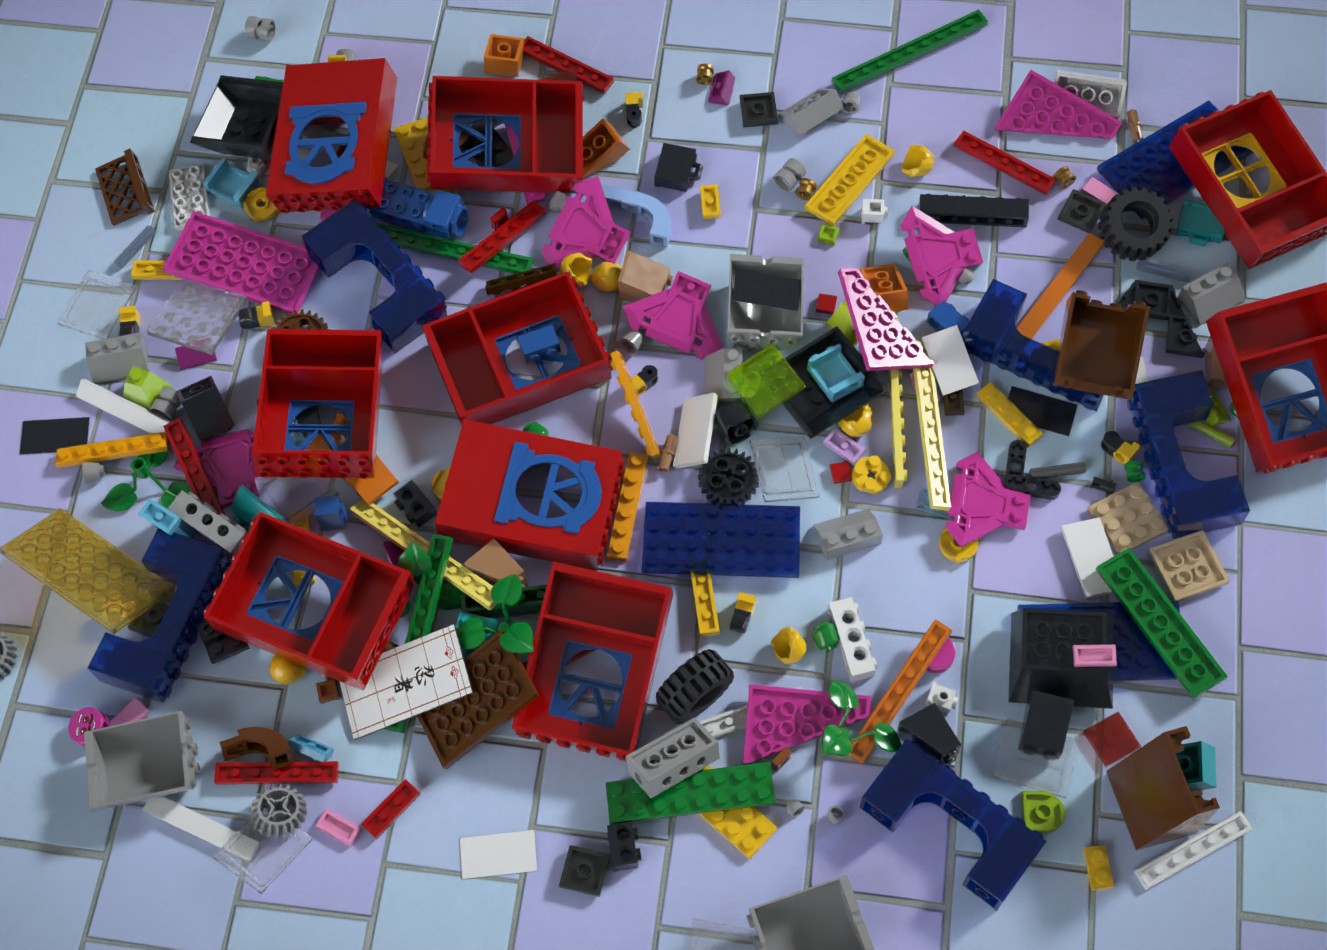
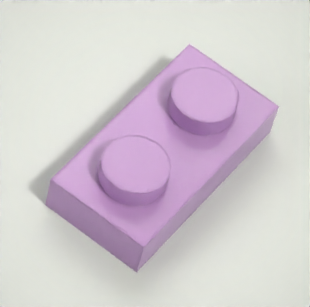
M836 428L823 441V445L844 460L849 461L853 466L866 450Z

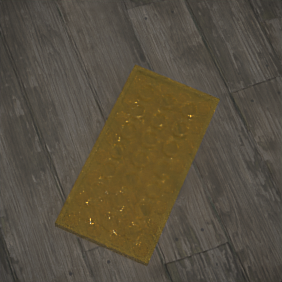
M61 508L0 547L2 555L113 634L120 631L173 592L172 585Z

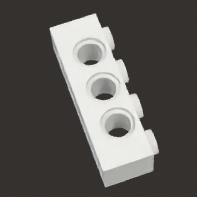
M852 597L830 602L828 612L840 638L838 643L850 682L874 677L877 663L875 658H871L870 655L872 650L869 639H865L864 636L866 630L864 622L860 621L858 617L860 614L858 604L853 602ZM849 618L852 620V623H844L843 619ZM855 636L858 638V641L852 642L848 638ZM860 654L864 659L857 660L854 656Z

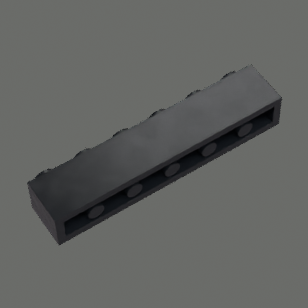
M920 194L918 210L943 224L1026 228L1029 220V199Z

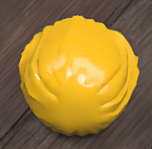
M911 144L905 155L906 158H904L902 172L909 177L925 176L932 170L934 165L933 154L923 145Z
M582 253L570 254L562 260L560 273L568 271L571 278L575 277L578 286H585L590 281L592 259L584 256Z
M602 262L592 272L590 279L599 290L604 292L617 291L619 289L618 279L622 267L619 264Z
M867 404L840 420L838 426L850 437L865 435L872 426L871 407Z
M791 626L781 629L771 639L775 656L785 664L792 665L799 662L806 653L804 639Z
M277 655L272 657L269 667L273 680L283 685L297 682L304 676L306 667Z

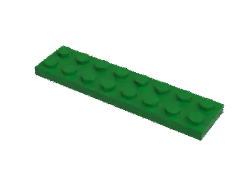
M1130 548L1125 549L1096 567L1095 570L1193 699L1227 679V674Z
M770 762L699 770L652 798L647 795L634 779L605 782L610 825L776 804Z

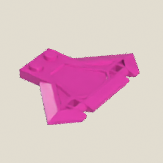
M598 176L575 183L573 190L577 192L575 197L568 196L548 235V238L552 239L550 245L544 244L542 247L546 264L556 263L557 268L560 269L562 260L574 253H582L588 258L600 257L615 264L631 232L614 224ZM583 195L587 197L585 202H581ZM558 244H562L560 250H557Z
M910 207L900 228L902 232L907 231L909 236L904 238L916 282L922 283L924 289L919 290L920 295L937 306L943 300L947 302L965 268L981 265L984 262L973 228L953 232L915 207Z
M680 271L677 272L670 289L622 307L631 330L638 332L639 328L647 330L644 336L687 354L692 349L698 352L696 358L702 360L705 356L723 348L704 303L712 285ZM643 318L651 320L650 323L643 321ZM694 340L701 341V345L694 343Z
M249 429L201 442L202 447L196 449L199 456H204L200 457L213 488L218 491L222 508L233 504L241 485H244L253 494L260 497L255 480L256 473L252 456L254 432L250 433ZM177 460L173 468L183 472L181 465Z
M978 452L958 461L956 469L960 470L961 474L954 475L950 498L951 508L948 510V516L952 517L953 521H947L945 528L960 547H964L1001 526L1025 530L1031 494L1006 488L1002 480Z

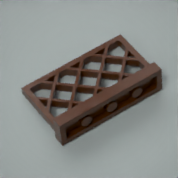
M130 148L124 151V156L95 168L113 226L144 212L148 214L155 212L139 159ZM121 163H126L123 170L117 169ZM111 170L107 177L102 176L101 172ZM115 172L121 173L117 181L112 179ZM125 175L130 176L127 184L122 183ZM109 182L114 183L111 191L106 190ZM119 186L125 187L121 194L116 193ZM129 189L134 190L131 198L126 196ZM113 196L119 197L115 205L110 203ZM124 199L129 201L125 208L120 207ZM133 203L139 204V208L133 211L130 210ZM117 210L123 211L120 217L115 218Z

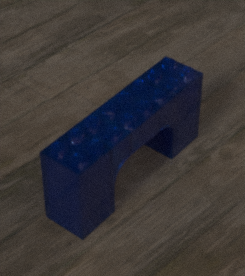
M355 199L301 236L306 253L328 278L349 263L364 260L372 263L394 287V293L368 313L372 328L374 330H381L382 340L395 354L424 333L422 325L447 316V305L444 301L446 298L443 293L435 290L432 281L423 276L421 269L411 263L412 261L408 254H403L400 251L398 243L395 240H390L387 231L384 228L381 229L378 226L377 220L373 216H369L364 205L358 204Z
M993 279L964 329L962 339L968 354H973L984 362L997 365L998 368L1010 371L1019 378H1025L1034 385L1042 386L1054 394L1062 395L1071 402H1077L1086 409L1097 412L1105 395L1053 386L1058 351L1022 335L1015 326L1022 314L1027 294Z
M1202 370L1135 384L1133 398L1127 400L1128 410L1132 411L1133 426L1139 432V444L1143 445L1145 450L1143 452L1144 460L1150 466V478L1154 480L1156 485L1154 488L1156 497L1160 498L1161 513L1166 516L1168 533H1171L1173 539L1201 530L1205 533L1242 525L1250 512L1238 475L1202 481L1194 478L1186 469L1173 428L1207 419L1214 403Z
M158 528L141 562L152 577L176 584L175 595L157 631L150 638L135 642L105 632L88 666V670L100 682L164 703L166 698H169L171 695L172 685L180 676L181 667L189 657V650L192 644H195L199 631L196 625L206 621L204 610L208 604H211L214 598V591L218 586L220 587L223 581V574L226 569L230 568L231 561L220 547L174 532L170 536Z
M906 739L862 796L859 808L892 833H894L909 811L921 803L934 804L978 836L983 848L981 857L970 870L962 885L998 911L1047 841L1044 840V836L1040 832L1029 829L1022 819L1011 816L1004 806L996 805L992 802L990 796L985 792H979L973 788V784L970 781L959 778L949 766L944 767L940 764L937 757L933 754H927L921 750L922 748L915 741L910 742Z

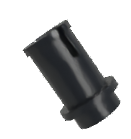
M1094 476L1091 488L1108 492L1109 495L1110 493L1114 494L1117 483L1113 482L1114 480L1108 481Z

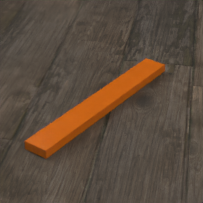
M1089 232L1011 334V339L1024 347L1028 346L1103 247L1105 241Z
M936 619L933 621L858 735L875 730L874 727L877 723L883 722L889 725L892 723L952 633V629ZM868 735L852 742V751L849 756L864 765L876 747L873 740L874 735Z

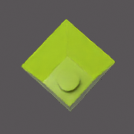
M133 366L124 383L123 398L150 411L154 401L159 399L158 396L164 386L172 388V385L150 371Z

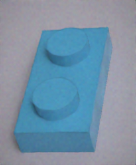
M299 733L289 739L288 742L289 747L296 753L312 757L314 761L324 762L332 756L334 751L333 748Z

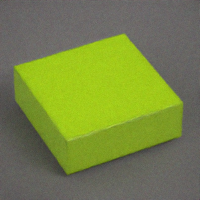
M822 223L817 241L835 246L840 228Z

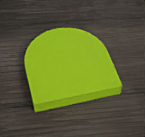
M1021 791L1023 834H1048L1056 831L1061 826L1065 817L1063 803L1047 791Z

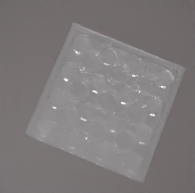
M182 279L146 331L149 336L212 355L238 317L239 310L244 308L248 300L246 296Z

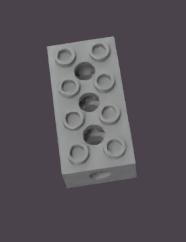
M181 490L168 507V510L231 556L236 551H239L242 545V538L248 532L237 523L233 526L234 523L222 513L218 515V512L208 503L204 502L202 504L203 502L192 492L189 491L187 494Z
M696 718L687 721L626 756L628 773L650 798L720 759L718 741Z

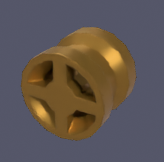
M705 63L698 65L697 83L701 85L712 84L714 67Z
M1068 166L1061 167L1053 175L1062 189L1069 187L1076 180V176L1070 173Z
M802 178L799 182L800 186L795 190V194L800 199L810 200L813 196L812 192L816 190L817 185L809 178Z

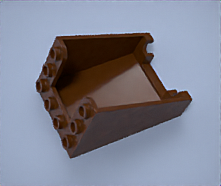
M1076 290V293L1072 292L1066 301L1053 386L1127 400L1132 399L1150 306H1145L1146 303L1141 301H1134V304H1129L1127 308H1121V305L1116 303L1104 305L1099 300H1091L1090 302L1091 297L1087 295L1088 292Z
M1187 726L1163 732L1106 771L1136 851L1196 834L1220 808L1216 797L1211 800H1205L1202 798L1203 793L1201 790L1190 792L1176 757L1177 753L1184 750L1181 742L1189 739L1191 736Z

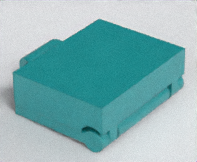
M1184 199L1176 235L1189 237L1191 244L1206 246L1208 241L1220 243L1224 235V228L1207 204Z

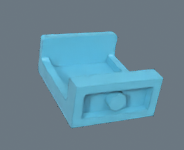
M222 158L216 164L215 169L206 177L204 182L209 194L241 209H244V200L246 202L249 192L259 188L262 184L259 173L252 171L248 174L229 165L225 158Z
M840 344L830 346L820 354H814L809 358L807 365L808 372L831 403L863 387L865 380L861 371L856 373L843 356Z
M151 498L138 513L141 517L155 525L156 529L182 546H186L196 532L180 517Z

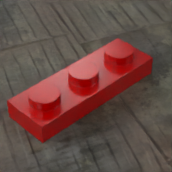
M405 779L361 825L377 840L421 793Z

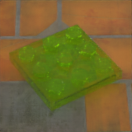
M773 343L726 374L727 379L758 419L806 388L803 381Z

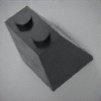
M212 376L177 391L184 410L200 441L210 440L215 434L227 432L235 426Z
M1033 690L1026 703L1018 750H1022L1027 755L1038 754L1048 760H1059L1063 753L1074 700Z
M935 703L899 722L897 728L899 739L936 765L941 766L945 763L947 766L956 761L961 743Z

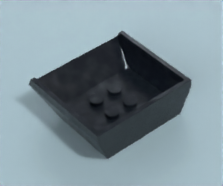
M221 75L190 143L221 154L271 160L283 82Z
M837 326L760 373L762 380L810 439L887 391L886 384L877 373L866 370L862 355ZM840 344L843 356L856 373L860 371L863 373L865 380L863 387L831 403L808 372L807 365L809 358L814 354H820L828 347Z
M1022 608L1011 613L1008 702L1027 703L1034 690L1074 700L1073 706L1113 709V666L1074 667L1073 645L1114 644V618L1105 612Z

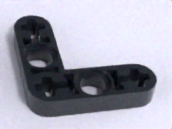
M1020 440L1012 441L1008 449L1004 478L1006 488L1031 494L1030 497L1048 500L1057 499L1061 492V486L1057 481L1024 476L1026 444ZM1015 447H1019L1020 450L1018 457H1015ZM1017 463L1021 469L1017 471L1012 470L1010 464ZM1011 481H1015V487L1011 486ZM1029 483H1034L1037 485L1038 489L1035 491H1031L1028 489L1027 485ZM1042 485H1044L1043 492H1040ZM1050 487H1053L1054 493H1050Z

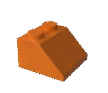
M490 34L484 54V73L518 77L522 65L524 38Z

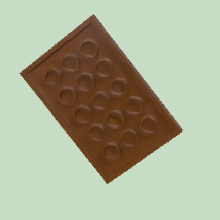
M499 630L463 660L472 693L416 714L442 767L445 769H449L540 696L517 653L506 651L501 646L500 637L505 633L502 630Z

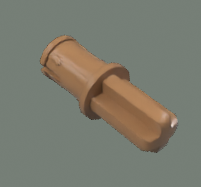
M1130 109L1126 113L1129 123L1128 130L1131 131L1134 144H1138L1137 140H1139V143H1142L1144 141L1141 130L1142 123L1139 122L1137 110Z
M673 434L667 435L664 448L660 451L661 458L657 466L659 471L669 472L678 437Z

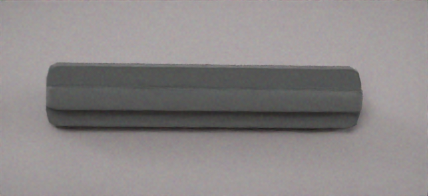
M1085 462L1031 468L1029 476L1051 478L1082 474L1086 472L1087 468Z

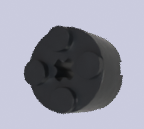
M737 399L726 407L722 406L715 412L714 424L726 443L728 441L732 444L743 442L751 436L750 432L753 429L756 431L758 427L757 419L742 399Z

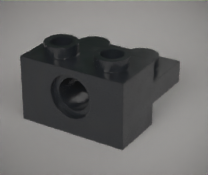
M207 621L196 625L212 664L250 649L248 643L214 630Z

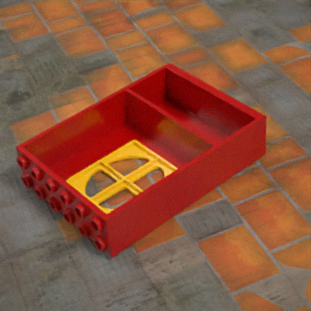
M1271 90L1259 92L1253 98H1245L1236 105L1231 104L1222 111H1214L1208 117H1200L1193 123H1186L1178 129L1179 131L1173 137L1169 148L1204 202L1224 228L1226 236L1249 270L1327 235V172ZM1231 147H1245L1256 153L1261 160L1244 167L1231 150ZM1220 151L1225 152L1236 171L1223 177H1218L1214 170V160L1216 154ZM1261 167H1266L1270 176L1269 187L1264 193L1258 191L1248 175L1249 172ZM1240 177L1252 193L1253 198L1238 197L1226 190L1223 184Z

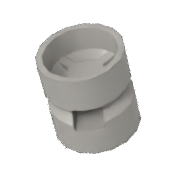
M248 16L245 23L246 37L260 38V40L265 41L273 40L276 31V24L273 19Z
M790 158L782 166L783 168H780L773 176L775 184L785 192H790L797 185V182L806 175V169L803 164L794 158Z
M164 386L159 393V399L154 401L150 411L172 421L177 413L175 408L180 407L182 403L177 390Z

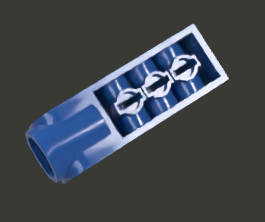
M384 179L381 207H374L373 209L359 208L363 216L450 239L452 235L462 236L469 222V208L464 205L459 195L442 190H437L434 193Z

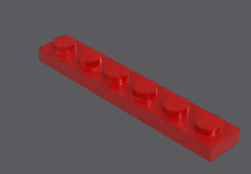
M529 36L524 40V55L577 81H583V84L603 94L614 83L613 77Z
M964 130L954 142L955 148L1044 195L1048 194L1056 182L1054 177Z
M531 201L458 260V264L472 274L546 215V209L535 201Z
M179 417L164 425V430L193 494L199 497L203 502L202 504L206 502L218 512V515L222 513L226 516L183 419Z
M218 762L215 765L214 783L216 785L338 783L339 762H293V764L273 770L270 762Z

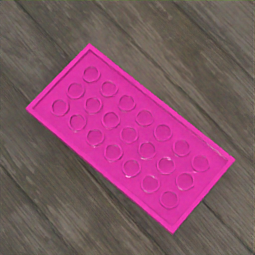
M193 211L162 269L164 273L259 304L269 301L274 309L289 312L290 314H293V311L296 310L298 314L324 263L326 254Z

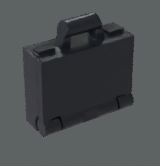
M663 143L654 176V186L687 192L691 180H700L703 165L696 162V149ZM693 168H696V169H695V173H694V175H693V174H692V170H693Z

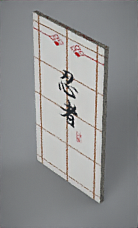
M454 624L382 653L364 691L340 682L354 740L474 693Z

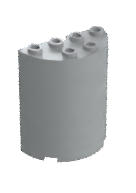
M730 254L728 337L733 343L748 349L749 352L761 351L771 354L798 344L803 336L804 258L772 256L770 259H764L758 255ZM736 269L801 280L798 311L732 301Z
M182 711L84 732L86 765L89 771L87 776L89 809L97 811L195 789L197 786V774H200L201 771L199 762H196V755L199 754L197 743H193L190 731V718L185 717Z
M847 875L749 908L750 914L746 915L750 928H753L755 932L753 943L756 950H875L865 922L861 917L860 909Z

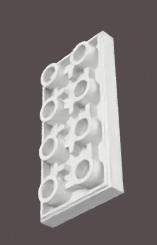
M204 164L169 170L174 228L176 231H181L184 229L193 211L210 216L208 192L204 185L206 179Z
M713 392L684 399L673 467L676 469L708 462L718 398L716 393Z
M1100 517L1062 525L1061 530L1085 599L1113 593L1095 570L1098 565L1114 557Z

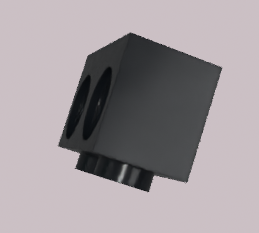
M412 480L393 493L396 499L394 503L400 511L404 510L407 513L405 515L407 520L411 524L415 523L418 528L437 515L435 506ZM408 496L412 497L410 500H404ZM423 510L422 513L416 514V511Z
M632 822L607 825L613 871L639 868L638 861H642L640 848L635 847V841L639 840L637 827L633 828ZM621 832H626L629 834V837L626 840H620L618 835ZM625 852L632 854L631 859L628 861L620 858Z

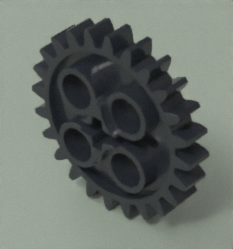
M721 448L720 454L713 451V458L708 456V462L699 467L698 485L702 488L701 493H707V500L713 498L712 504L719 501L720 507L724 503H727L728 508H730L731 503H734L735 507H737L739 501L744 505L745 498L751 500V494H756L755 488H759V482L757 481H760V475H758L759 468H755L756 461L751 462V456L745 458L744 451L738 454V449L734 453L731 452L730 448L725 453ZM724 465L726 468L720 469L718 466ZM737 470H744L745 472L742 473V474H740V473H737L736 471H737ZM720 482L721 485L715 486L713 483ZM734 486H737V487H739L740 489H739V490H732L731 488L734 487Z

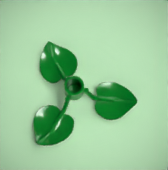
M164 451L137 456L130 464L134 472L131 474L133 477V488L128 483L117 484L108 492L101 504L112 511H124L131 508L138 499L134 493L137 490V477L140 479L150 477L165 492L161 496V504L166 509L172 504L181 490L187 494L189 491H192L183 482H173L166 489L153 476L150 468L151 466L158 467L166 461L168 452Z
M411 542L400 555L398 567L410 571L414 575L415 583L420 585L422 575H426L431 571L432 561L420 546ZM448 581L443 582L437 607L443 610H454L462 607L461 594L464 592ZM408 600L400 618L406 616L411 611L412 604L410 600Z
M516 574L499 580L491 590L492 600L496 604H502L506 622L500 623L496 631L489 627H483V621L480 618L465 620L456 630L461 648L468 650L476 649L485 641L486 634L484 631L496 634L499 630H502L505 633L500 637V644L506 651L519 654L534 652L532 628L526 622L511 624L512 621L506 610V604L510 606L516 605L522 595V583Z
M832 680L828 690L830 700L836 707L845 709V714L838 726L830 724L825 727L822 735L823 755L847 756L852 751L851 743L868 735H874L873 740L875 744L885 751L895 753L902 751L901 741L897 732L889 724L883 722L877 723L874 727L875 730H870L850 738L849 730L842 728L850 713V709L855 710L858 707V697L847 684Z

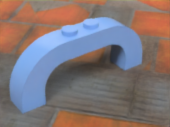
M601 185L609 208L648 218L653 224L650 231V243L668 247L671 238L670 216L666 207L659 200L639 191ZM583 195L581 202H585L587 197Z

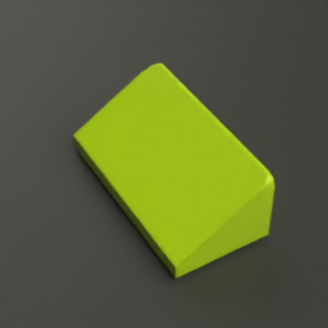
M1213 388L1200 389L1192 396L1194 403L1208 426L1215 427L1231 420Z

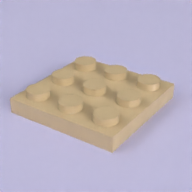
M1139 481L1088 507L1093 518L1100 517L1106 537L1118 554L1127 548L1133 550L1169 532L1171 529Z
M1203 530L1148 550L1174 603L1222 587L1230 582Z

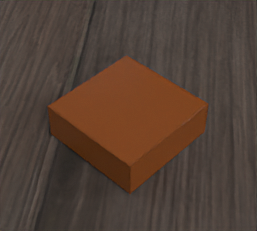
M331 679L316 683L320 704L340 699L337 680Z
M785 747L772 760L771 767L776 772L791 759V751Z

